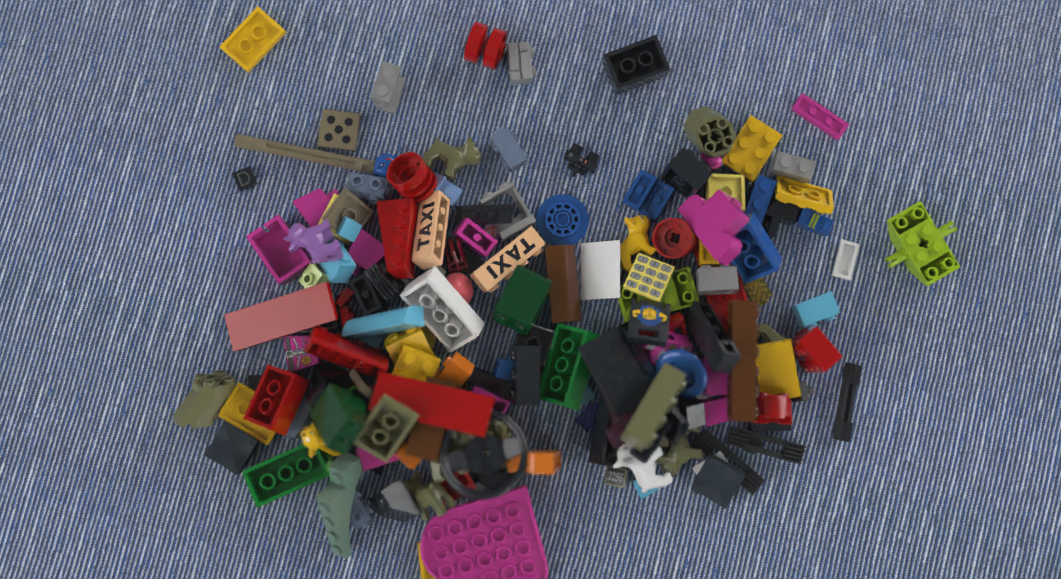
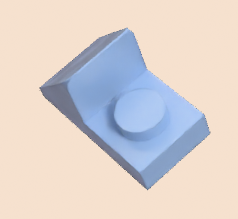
M435 173L438 182L434 191L440 190L450 199V206L453 207L463 193V190L447 181L445 176Z

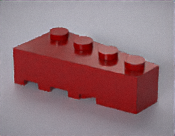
M413 198L376 201L387 271L395 279L414 278L415 263L412 262V253L419 206Z

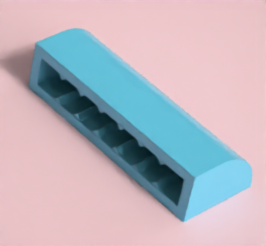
M413 305L350 319L344 325L343 337L365 339L423 327V307Z

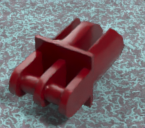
M456 237L459 252L456 251L453 239H449L451 255H449L446 242L444 254L450 274L454 271L461 272V269L465 268L469 270L460 237Z

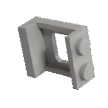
M385 61L382 62L371 94V99L377 110L395 115L406 83V78L399 76L401 66Z
M514 182L501 184L498 187L499 190L493 193L492 191L485 193L480 200L481 205H490L492 201L508 193L518 207L520 215L513 219V224H493L503 242L536 224L534 216L529 212L515 188Z

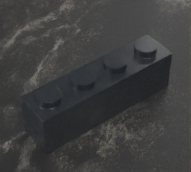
M693 301L684 316L688 329L691 331L713 372L730 374L741 358V354L710 303Z

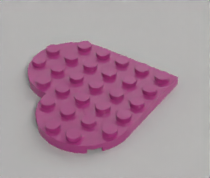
M526 485L513 488L506 494L494 499H476L456 505L451 509L446 508L447 513L440 517L434 515L423 530L420 541L421 557L426 569L435 579L548 578L547 559Z

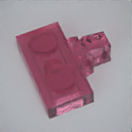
M609 409L613 418L611 421L613 425L606 429L605 432L613 448L617 449L626 443L620 438L636 410L615 419Z

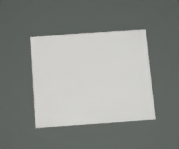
M620 240L581 243V300L620 298Z

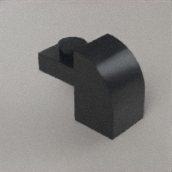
M778 201L767 208L764 218L769 220L765 221L763 228L770 239L775 237L779 223L789 226L795 223L799 210L796 204Z

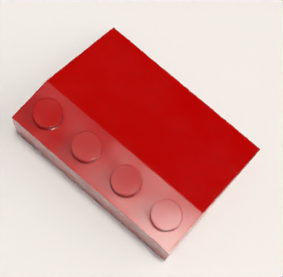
M322 326L312 328L303 350L305 353L347 369H355L358 373L377 379L379 371L386 372L389 367L388 356L383 353V350L376 347L371 349L366 347L365 343L358 340L350 341L340 333H336V335L329 333V330Z

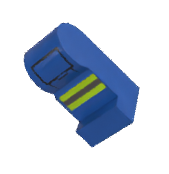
M801 208L793 225L821 236H828L834 221L828 217L821 216V214L812 211L810 208Z

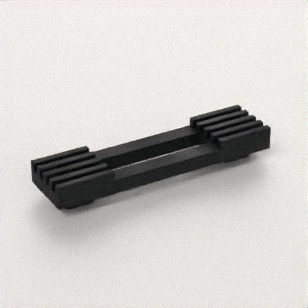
M845 362L836 421L833 428V439L850 442L853 427L851 417L856 386L860 384L862 366Z
M731 425L726 444L800 465H802L801 460L803 461L802 456H804L803 452H805L804 448H806V446ZM753 437L784 446L783 451L778 453L749 445L747 443L749 441L748 438Z
M704 429L692 443L698 449H702V452L707 457L715 447H718L745 471V477L740 485L751 495H754L762 483L766 481L707 429Z

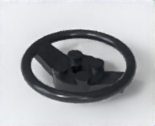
M492 410L490 418L497 419L509 426L515 433V438L498 440L495 436L488 434L485 438L477 436L467 443L465 449L448 454L449 443L456 431L447 429L442 439L440 465L443 474L455 490L467 497L480 500L500 497L519 483L527 468L529 449L524 432L512 418L499 411ZM485 450L491 453L486 461H484V458H481ZM521 454L519 466L514 476L505 485L495 490L476 491L467 488L451 472L472 470L474 473L482 476H492L500 471L506 461Z

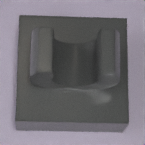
M800 381L801 396L791 398L792 402L808 401V394L814 393L813 386H807L806 381Z

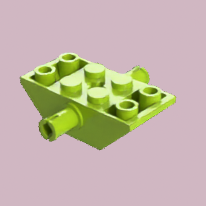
M921 201L886 220L890 240L897 252L884 258L885 263L892 261L887 264L889 268L904 262L911 274L925 286H929L961 267L943 239L957 231L956 226L948 229L955 224L953 221H948L937 228Z
M690 267L673 271L661 298L662 308H665L666 303L670 304V313L690 307L693 301L699 302ZM620 285V298H618L624 322H627L631 298H636V304H638L639 299L654 300L623 288V285Z

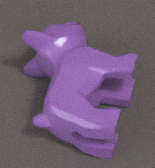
M327 219L320 225L308 228L297 222L288 229V235L284 237L285 241L291 242L290 252H294L300 247L306 248L312 257V264L336 261L344 257L337 239L331 244H325L334 239Z

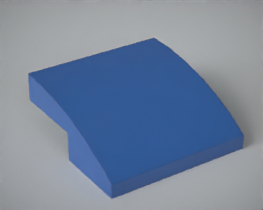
M640 170L622 203L638 213L648 216L649 219L657 223L676 190L659 181L657 177Z

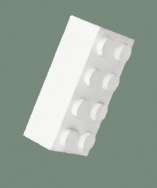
M436 266L408 283L400 295L408 306L416 305L423 307L424 324L450 353L478 337L485 325L482 319Z

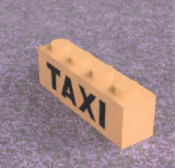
M440 190L434 191L430 197L419 204L412 262L423 270L440 266L443 263L450 199Z
M530 226L470 274V276L483 293L487 291L492 293L500 286L498 282L503 278L507 281L512 276L517 264L524 267L529 263L527 259L532 255L534 258L543 251L541 247L546 243L535 229Z

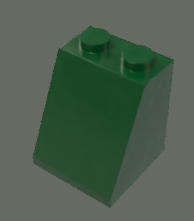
M517 264L494 309L492 320L513 329L519 334L528 336L547 303L552 280Z
M331 382L310 411V415L327 448L345 455L366 426L365 398Z

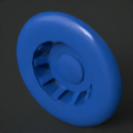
M566 194L554 195L545 200L539 207L536 215V226L540 235L552 245H573L583 238L589 225L588 212L583 203L577 198Z
M681 349L668 350L660 355L655 367L657 374L665 362L686 374L684 381L687 383L682 392L679 393L678 398H694L705 390L708 383L707 371L703 363L695 355Z

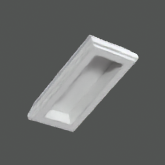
M843 239L840 240L831 276L851 280L860 244Z

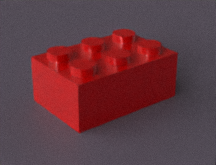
M817 326L801 329L791 338L794 357L797 358L800 362V368L806 373L826 372L843 357Z
M267 364L243 419L286 436L310 381L297 374Z

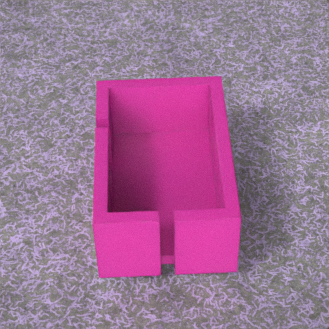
M276 215L263 224L270 230L269 232L259 227L247 235L246 238L277 283L285 286L302 274L312 259L302 249L303 247L294 252L289 251L291 242L285 241L284 237L288 235L290 227L281 216Z

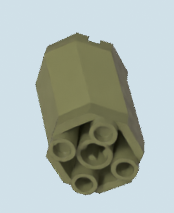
M707 106L691 110L683 125L687 139L695 145L698 151L712 158L728 154L737 138L732 123L719 112Z
M215 370L210 374H196L194 376L195 379L192 381V390L173 414L174 422L185 428V424H190L193 429L212 426L214 420L217 421L219 409L234 390L236 379L225 374L223 370Z

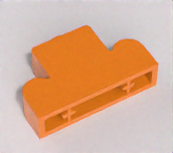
M560 449L529 450L528 464L525 470L527 474L554 475L561 469ZM521 454L505 462L508 472L517 471Z

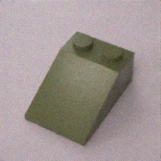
M384 394L365 418L366 426L353 444L388 463L418 419L419 414Z

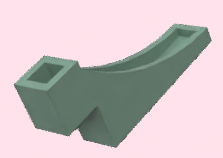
M347 452L345 455L341 454L328 466L332 482L316 495L318 508L323 518L322 522L325 525L327 537L331 544V551L336 556H342L345 559L352 555L349 535L350 514L355 490L360 475L363 473L360 458Z

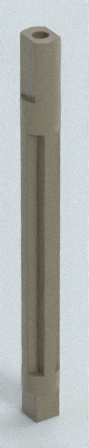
M236 134L235 147L373 174L375 161Z

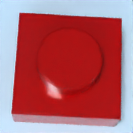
M350 288L343 289L337 295L338 300L336 303L342 308L346 307L355 297L353 290Z
M349 307L340 308L342 327L344 328L348 320L356 318V313Z

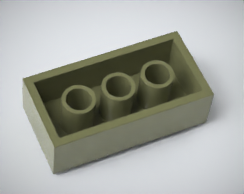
M664 363L620 438L622 441L639 451H642L645 447L648 449L657 436L654 433L655 430L658 431L667 418L664 414H668L677 401L674 396L678 397L687 383L684 381L686 374L668 363Z

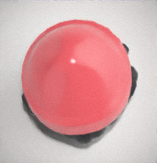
M462 273L449 274L446 277L449 283L468 304L473 303L475 287L470 279Z

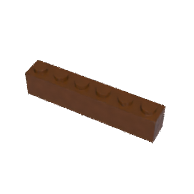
M732 300L728 302V335L741 354V358L731 373H727V421L756 422V418L759 416V408L756 406V398L759 396V387L756 386V378L759 376V367L756 366V358L759 356V347L756 346V338L759 337V327L757 326L759 307L757 306V301Z

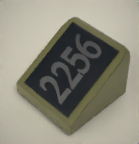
M607 466L604 484L624 488L627 469Z

